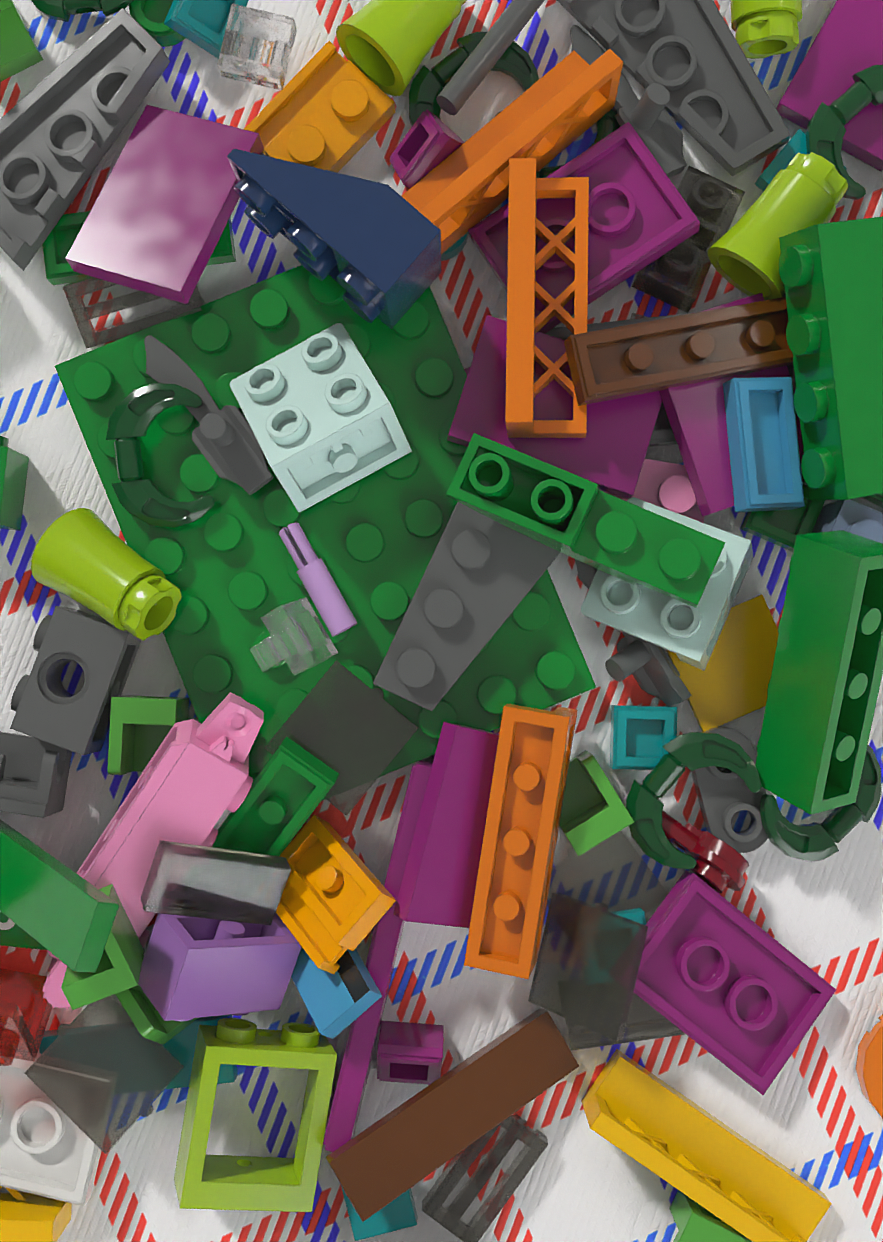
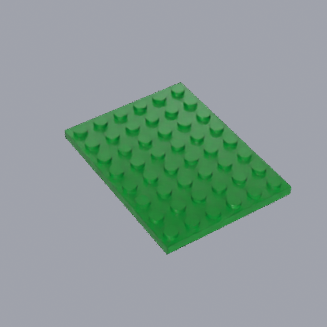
M300 265L57 364L55 368L127 545L145 560L164 573L166 580L180 589L182 598L177 605L176 616L163 631V634L199 723L202 724L229 693H233L248 703L255 705L264 712V722L249 752L248 776L252 777L254 781L287 736L339 773L335 784L323 798L325 800L434 755L443 722L490 732L501 727L503 707L506 704L543 710L596 688V685L548 570L543 573L432 711L373 684L457 504V501L448 497L446 493L467 447L447 441L467 375L430 286L395 326L390 329L378 317L372 323H369L354 312L342 298L346 290L329 275L323 281H320ZM337 323H341L389 400L412 452L311 507L298 512L269 463L268 466L274 478L252 495H249L236 483L220 478L192 441V433L195 428L200 426V423L185 406L168 408L155 417L147 430L146 436L137 438L140 440L144 469L142 480H152L154 486L166 497L178 502L195 501L206 495L212 496L215 499L213 508L197 521L171 528L149 525L130 514L120 504L112 486V483L121 482L118 479L114 442L116 440H106L109 418L115 407L133 390L158 383L146 374L147 357L144 340L148 335L153 336L170 348L193 370L204 383L219 410H222L226 405L236 406L246 419L230 387V382L254 367L300 344L311 336ZM299 523L318 559L322 558L357 621L356 625L339 635L332 637L297 574L298 568L279 535L280 530L283 527H287L288 524Z

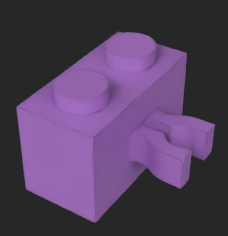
M199 906L198 910H181L179 907H172L170 911L158 912L142 961L138 984L164 1021L184 1022L200 1017L230 1014L242 1016L250 1012L279 1010L302 946L272 907L212 909L211 906Z

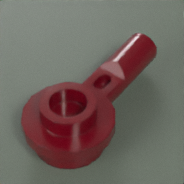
M662 810V827L668 840L686 854L693 856L696 860V865L690 869V872L697 875L718 893H722L726 887L734 891H740L745 884V879L742 875L749 867L748 861L733 847L710 832L700 831L690 823L683 826Z

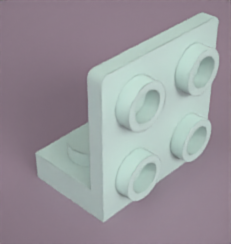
M337 323L311 336L300 344L254 367L230 382V387L270 467L298 512L311 507L412 452L389 400L341 323Z
M629 498L627 500L629 503L726 542L697 608L639 583L633 585L597 569L581 606V612L587 618L674 652L680 661L705 671L752 562L751 540L638 498Z

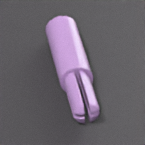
M291 523L287 527H283L279 535L298 568L297 574L332 637L356 625L357 621L322 558L318 559L299 523Z

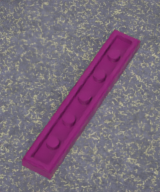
M420 760L412 766L384 887L395 900L398 897L433 764L430 761ZM396 901L374 926L365 966L382 997L351 1023L323 1141L326 1151L334 1152L351 1140L355 1134L405 923L404 920L393 915Z

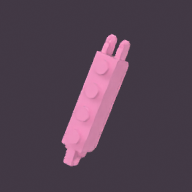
M229 693L202 724L194 719L177 722L172 726L76 873L97 889L113 885L143 948L150 934L146 927L156 912L170 911L184 883L179 878L189 863L192 861L199 865L211 850L218 834V830L214 826L223 812L227 809L234 813L243 803L251 788L253 778L248 776L249 752L264 722V712L233 693ZM48 951L49 956L53 958L49 966L50 974L47 976L42 990L44 992L43 998L47 999L52 1008L58 1007L68 1010L70 1004L61 988L67 965Z

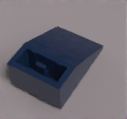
M233 149L228 154L227 158L238 181L234 186V190L248 205L244 211L247 217L268 237L274 239L280 232L295 245L297 250L293 253L294 257L318 280L323 281L329 275L346 290L342 296L344 301L365 321L372 323L378 317L392 329L441 273V230L389 185L238 149Z

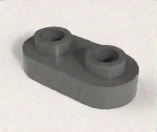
M722 726L705 731V733H718L738 743L751 757L754 764H756L757 756L751 741L743 733ZM710 766L691 771L707 832L724 841L739 853L751 852L762 846L768 839L762 826L760 815V800L762 795L766 793V790L761 787L757 793L751 792L744 780L729 769L719 771L716 766ZM740 810H747L751 819L749 827L742 832H734L731 826L733 815Z

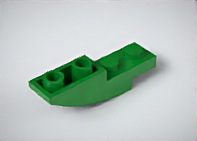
M476 433L473 434L446 493L448 497L565 555L633 585L639 583L697 608L726 543L600 491L598 484Z

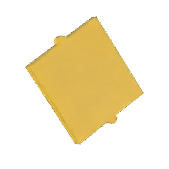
M762 594L731 608L705 671L680 661L676 653L666 650L671 661L679 671L681 680L691 694L687 700L702 732L719 727L766 706L767 689L771 679L779 633Z

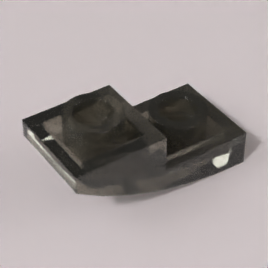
M688 166L677 190L700 221L699 231L641 269L631 286L686 313L689 312L695 302L712 264L708 258L707 251L729 230L745 194V191L691 166Z

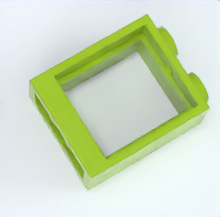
M239 1018L220 1019L217 1026L199 1025L174 1174V1183L180 1209L312 1212L337 1060V1053L326 1036L319 1033L317 1027L305 1023L291 1022L283 1024L282 1030L257 1029L255 1023ZM220 1064L309 1069L294 1158L206 1154Z

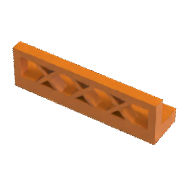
M608 49L591 65L575 50L572 51L402 195L407 202L441 230V254L509 197V158H536L537 173L615 106L624 61L611 49Z
M509 158L505 416L507 437L586 438L587 404L578 406L573 382L562 372L569 365L567 354L565 352L553 363L535 345V334L553 316H556L574 335L587 332L589 177L537 178L536 158ZM575 198V217L556 236L536 218L537 199ZM574 234L575 254L564 245ZM536 235L547 244L537 254ZM554 253L574 270V281L556 299L536 282V271ZM535 297L546 307L536 318ZM573 297L574 318L563 308ZM536 361L546 372L534 383V365ZM553 379L573 397V420H534V398Z
M506 704L503 707L464 966L529 979L539 958L578 710L558 707L554 711H547L513 704Z

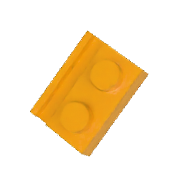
M328 41L244 130L259 133L264 147L262 153L265 156L338 173L395 114V102L350 60L346 61L336 51V47Z
M316 815L308 821L274 862L277 869L267 880L262 878L256 886L319 969L331 974H335L340 968L337 961L347 949L354 951L396 901L335 829Z

